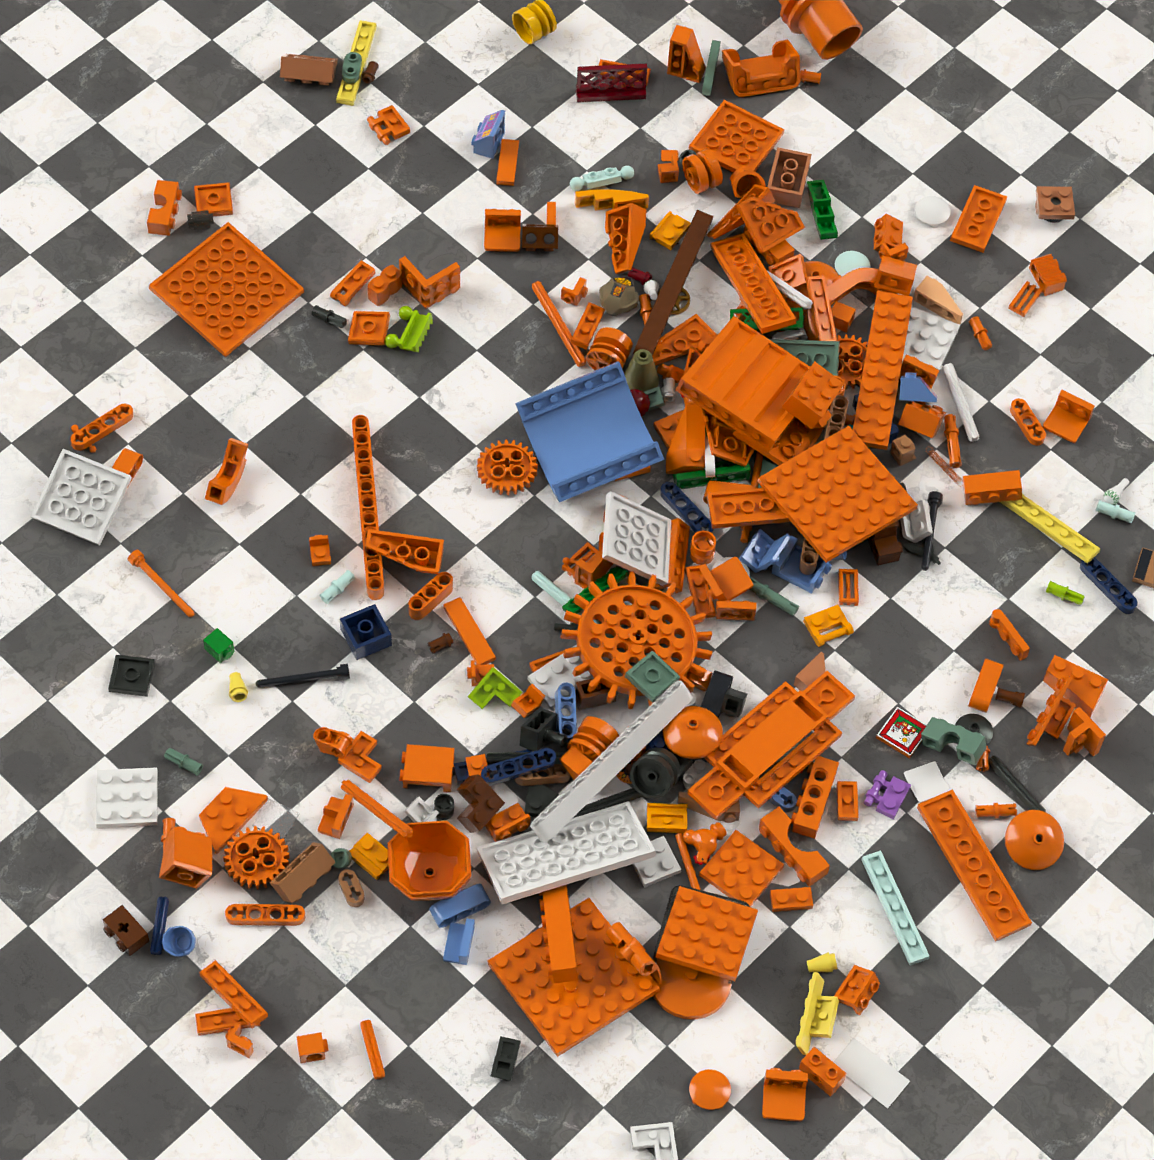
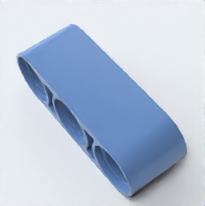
M566 682L562 683L555 692V713H557L556 732L563 734L562 728H567L571 732V735L567 736V742L576 733L577 722L575 688L572 684ZM561 690H567L569 697L562 696ZM561 709H567L570 712V716H564Z
M476 884L460 891L453 898L443 899L433 904L429 910L438 927L443 928L450 925V923H455L485 909L491 904V901L482 884Z

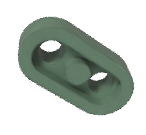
M350 52L344 58L342 79L346 83H355L359 80L362 66V57L359 53Z

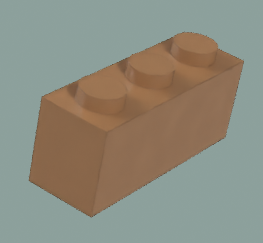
M313 842L279 873L270 884L283 901L296 902L302 897L303 892L317 883L316 880L320 876L327 874L331 870V866L335 861L322 844Z

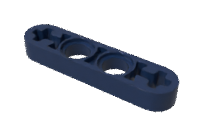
M665 482L661 485L660 496L695 533L702 531L703 527L704 529L709 528L708 531L713 534L714 529H712L711 521L675 483ZM684 501L686 505L684 507H678L676 505V502ZM694 513L698 518L691 520L688 518V515Z
M1095 557L1088 563H1091L1092 567L1090 565L1086 566V562L1081 560L1080 570L1120 611L1125 614H1131L1135 611L1138 604L1137 599ZM1097 575H1104L1106 576L1107 580L1100 581L1098 580ZM1117 588L1120 594L1115 595L1111 593L1110 589Z
M544 748L488 765L482 769L481 777L489 786L545 770L554 766L556 753L550 748ZM545 754H547L548 757H551L550 762H547L546 759H544ZM535 757H538V760H540V765H537V759ZM529 759L533 761L534 765L532 768L527 769L523 767V761ZM511 765L515 771L512 774H506L503 771L504 767ZM498 768H500V774L502 777H499ZM487 772L495 774L493 775V779H489V777H486Z

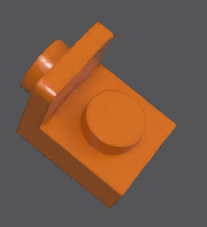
M328 535L309 537L312 566L331 564Z
M471 660V667H467V679H471L472 686H477L490 669L494 667V664L475 665V660Z
M236 1023L234 1028L231 1027L226 1034L227 1047L250 1058L254 1052L253 1043L247 1037L240 1036L242 1032L241 1024Z

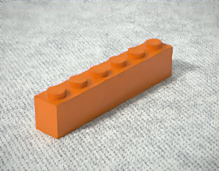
M566 884L539 893V896L543 895V899H539L541 912L545 911V915H541L542 925L547 928V931H543L544 942L549 945V947H545L546 959H550L551 962L547 963L548 976H553L554 984L579 980Z

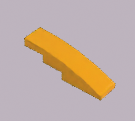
M612 189L575 192L576 208L593 205L595 211L610 208L615 209L633 203L646 209L649 205V195L638 192Z

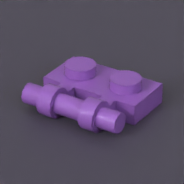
M881 770L879 775L875 776L872 788L867 791L864 804L871 806L873 802L877 803L876 811L894 820L910 790L911 784L894 776L888 782L885 780L888 773ZM880 788L886 790L883 796L878 795Z

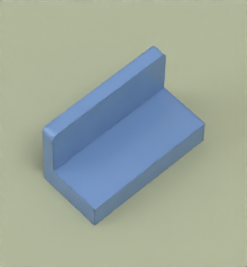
M466 918L465 925L450 923L443 961L467 965L475 928L474 919Z

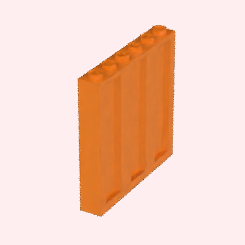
M733 316L681 378L676 391L767 452H770L796 419L782 406L810 366Z

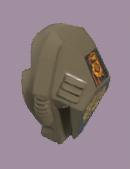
M628 276L611 278L610 281L599 289L600 304L607 314L612 316L627 313L636 308L639 303V295L635 292L634 281Z

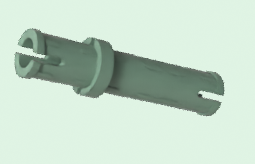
M750 577L753 587L749 590L757 594L760 599L764 598L791 616L797 613L799 605L776 593L767 584L763 585Z

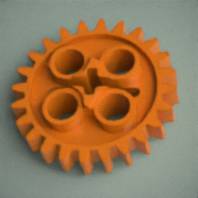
M845 334L844 338L838 335L837 340L840 342L838 369L840 370L838 371V376L845 381V390H847L848 385H851L854 389L856 383L859 386L861 385L868 342L861 343V337L855 340V335H852L851 339L848 338L847 334Z
M505 439L504 444H502L498 440L497 446L491 443V449L485 447V453H480V458L477 459L478 478H481L482 484L486 483V489L492 487L493 493L499 490L501 495L503 491H506L507 496H509L510 491H513L516 495L518 489L524 492V486L529 488L530 482L534 483L538 470L537 458L533 457V451L528 452V446L522 448V442L515 445V440H513L511 444H508V440Z
M254 826L253 831L246 827V833L239 830V837L233 835V842H227L228 848L224 849L226 856H223L225 870H228L229 877L233 876V882L240 880L241 887L247 883L248 889L253 884H255L256 889H259L260 884L267 888V882H271L285 869L284 866L289 865L287 860L290 858L287 852L289 851L288 845H284L285 839H280V833L273 835L272 828L265 832V826L260 831L257 829V826ZM261 844H267V845H268V846L265 847V848L259 847V845H261ZM241 850H248L245 854L239 853ZM267 861L274 862L272 865H265ZM248 867L254 868L252 871L245 870Z

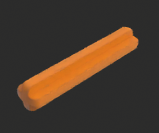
M364 1020L360 1022L373 1076L376 1080L385 1077V1071L371 1020Z

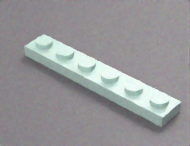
M878 851L863 856V865L909 965L928 960L929 954L882 852Z

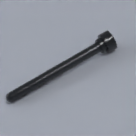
M937 491L930 492L927 499L930 506L929 513L933 534L925 539L921 565L923 571L929 569L937 509L943 501V494Z
M348 663L340 664V667L332 670L257 680L255 685L261 688L332 677L346 680L350 679Z

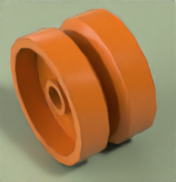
M710 149L699 151L697 156L692 154L684 157L682 162L683 172L689 186L695 193L700 194L707 191L708 187L715 188L722 184L723 176L720 164Z

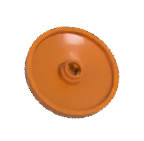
M655 957L654 961L661 971L662 982L659 984L650 974L660 987V992L653 997L671 1015L692 1020L705 1018L718 1011L728 999L732 985L731 980Z

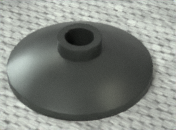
M966 714L957 720L956 726L960 725L966 730L985 736L986 745L991 742L993 727L985 717L979 714Z

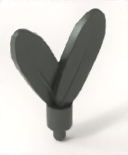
M926 538L921 540L922 547L907 543L904 545V548L911 554L923 557ZM932 544L930 560L934 564L937 563L938 565H940L941 562L939 561V557L934 554V548Z

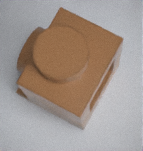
M903 435L892 441L890 453L899 466L916 459L914 455L915 445L910 438Z

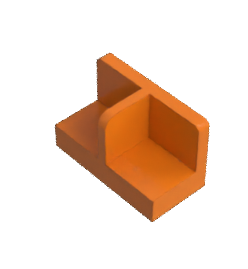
M345 794L343 800L330 797L328 805L323 808L324 815L318 827L319 833L338 839L341 838L354 805L353 796Z

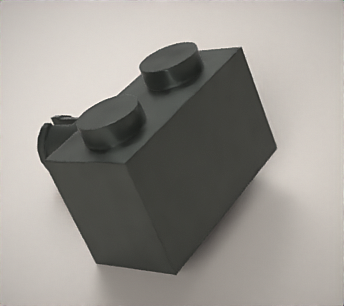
M540 707L521 726L519 746L530 751H537L549 741L563 747L567 742V735L556 732L557 713Z

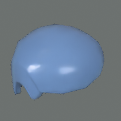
M185 926L170 927L163 934L162 944L164 950L175 957L187 956L195 948V935L192 930Z

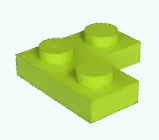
M492 667L467 697L481 709L487 705L494 695L511 707L513 700L518 698L523 692Z

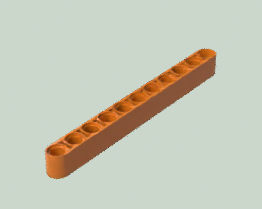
M357 415L352 420L366 587L367 595L370 599L380 600L384 596L381 554L365 547L368 529L379 530L368 418L364 415Z

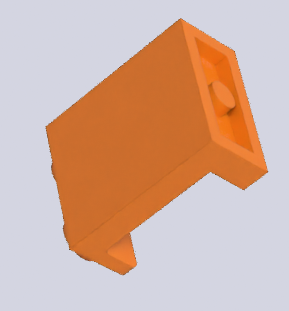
M882 255L874 287L909 296L917 265Z
M603 532L599 536L598 551L600 552L593 561L588 564L579 559L576 563L575 584L583 589L589 587L590 582H595L598 578L605 575L614 564L602 558Z
M407 744L406 752L402 751V763H405L404 769H400V781H403V788H407L408 784L442 786L443 792H451L455 749Z

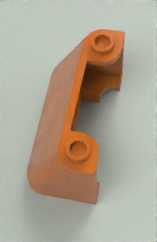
M789 40L776 42L772 47V55L740 60L739 53L734 49L722 50V59L732 90L738 97L793 89L800 83V55Z

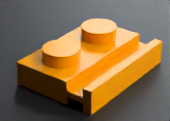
M669 211L650 233V239L653 238L660 245L672 250L688 231L691 223L678 215H673Z
M647 803V832L684 833L687 830V804Z
M366 833L349 850L352 860L376 880L389 869L388 849L369 833Z

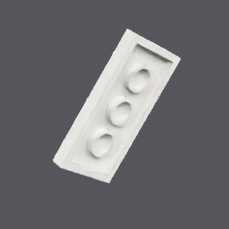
M591 643V644H590V645H591L592 647H594V648L599 647V646H598L597 644H595V643ZM563 654L530 674L527 679L545 695L544 702L551 709L555 706V692L562 683L567 682L575 687L576 682L594 677L589 671L574 677L572 674L574 668L583 663L580 656L564 658ZM602 658L603 661L610 662L608 658ZM561 690L562 696L569 697L567 690Z

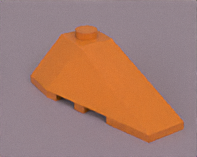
M755 184L737 204L752 196L770 203H774L775 199L768 187ZM736 206L706 234L709 238L716 239L745 224Z
M368 529L365 547L418 572L438 575L442 563L444 540Z

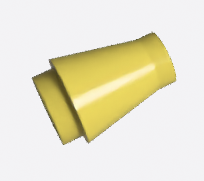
M238 672L231 673L229 675V697L234 702H242L247 698L248 690L241 678V674Z
M827 952L807 960L809 973L833 972V970L838 969L834 953L829 954Z

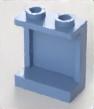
M791 536L788 540V547L779 554L780 559L773 566L772 574L812 594L815 588L819 589L821 586L823 575L830 572L832 568L831 560L825 563L819 556L817 568L813 574L805 575L801 573L799 565L802 547L797 545L798 539Z

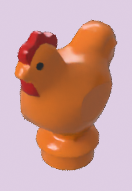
M716 822L710 825V830H686L683 833V840L685 843L691 844L696 848L698 853L693 858L696 864L702 865L706 864L710 855L715 852L717 840H723L727 832L721 823Z

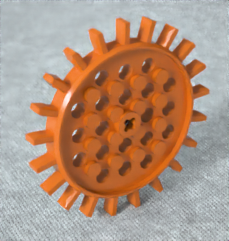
M630 571L628 585L618 586L614 575L609 574L607 583L610 589L604 592L593 581L590 582L588 590L595 597L590 602L578 594L575 595L573 602L584 609L582 615L566 610L564 620L578 624L577 630L562 629L561 639L576 640L577 647L565 649L563 656L564 658L580 656L583 663L576 666L572 674L576 677L589 671L594 677L589 683L587 689L589 692H592L602 683L610 688L607 694V703H611L615 698L616 692L629 695L628 709H633L636 696L645 695L624 676L633 667L629 664L630 662L637 664L646 656L644 653H650L652 650L680 676L679 681L681 680L690 693L693 692L695 685L685 677L688 672L704 678L707 670L693 663L695 657L711 659L713 651L697 648L698 641H710L712 631L696 632L694 625L703 622L706 614L703 612L690 617L685 609L690 607L694 598L689 596L681 603L672 598L671 596L674 594L677 585L674 582L664 593L654 588L656 575L652 574L647 587L636 585L635 573ZM624 601H628L632 605H626L624 604ZM651 606H656L659 610H653ZM612 610L615 611L617 614L613 615L610 614L608 611ZM636 615H640L644 619H637ZM593 620H599L602 623L596 624ZM663 620H668L671 624H665ZM620 625H627L629 628L624 629ZM652 629L656 633H649L647 630ZM605 634H611L614 638H608ZM675 634H679L683 638H677L675 637ZM591 643H595V644H597L599 647L594 648V647H592L590 644H591ZM663 643L666 644L668 647L663 648L659 644ZM623 648L626 652H619L617 649ZM606 657L609 658L611 661L605 662L602 660V658ZM671 658H678L680 662H674ZM614 672H620L623 676H616ZM648 699V704L650 706L652 702Z

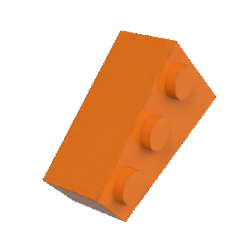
M676 25L670 39L667 74L700 83L706 67L693 29Z
M1054 655L1043 681L1055 691L1057 689L1055 685L1061 677H1072L1063 696L1076 704L1075 708L1080 707L1091 718L1104 692L1108 679Z

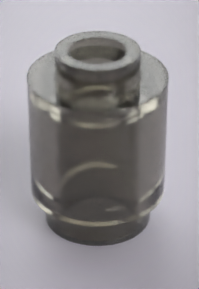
M208 210L187 214L189 229L211 228L210 224H214L213 214L209 213Z

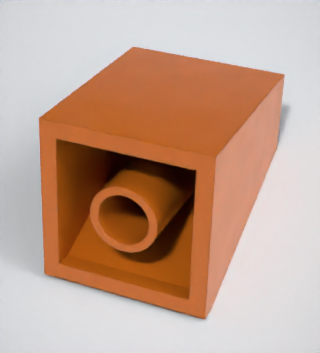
M173 827L167 833L159 878L197 889L212 876V838L207 837L204 833L187 831L184 827Z

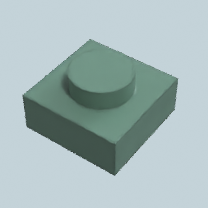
M660 387L644 391L650 399L648 411L665 406Z

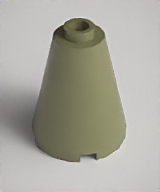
M645 349L636 351L624 373L629 389H638L644 392L658 387L659 376L652 354Z

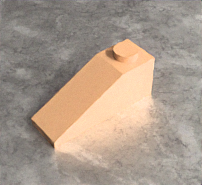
M926 276L915 289L913 300L946 320L960 325L963 313L941 283L936 279Z

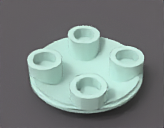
M857 251L843 252L835 260V269L841 276L858 268L871 267L868 258Z

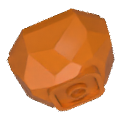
M448 821L407 823L413 829V836L405 839L397 833L387 843L389 882L410 900L428 901L453 898L466 886L472 877L469 838ZM428 871H432V872H433L432 875H428V874H426V873H427Z

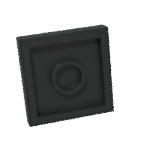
M116 655L108 687L109 692L148 697L155 659Z

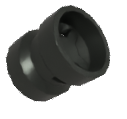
M440 794L435 798L434 810L439 812L436 816L437 818L448 820L453 816L454 799L449 794Z

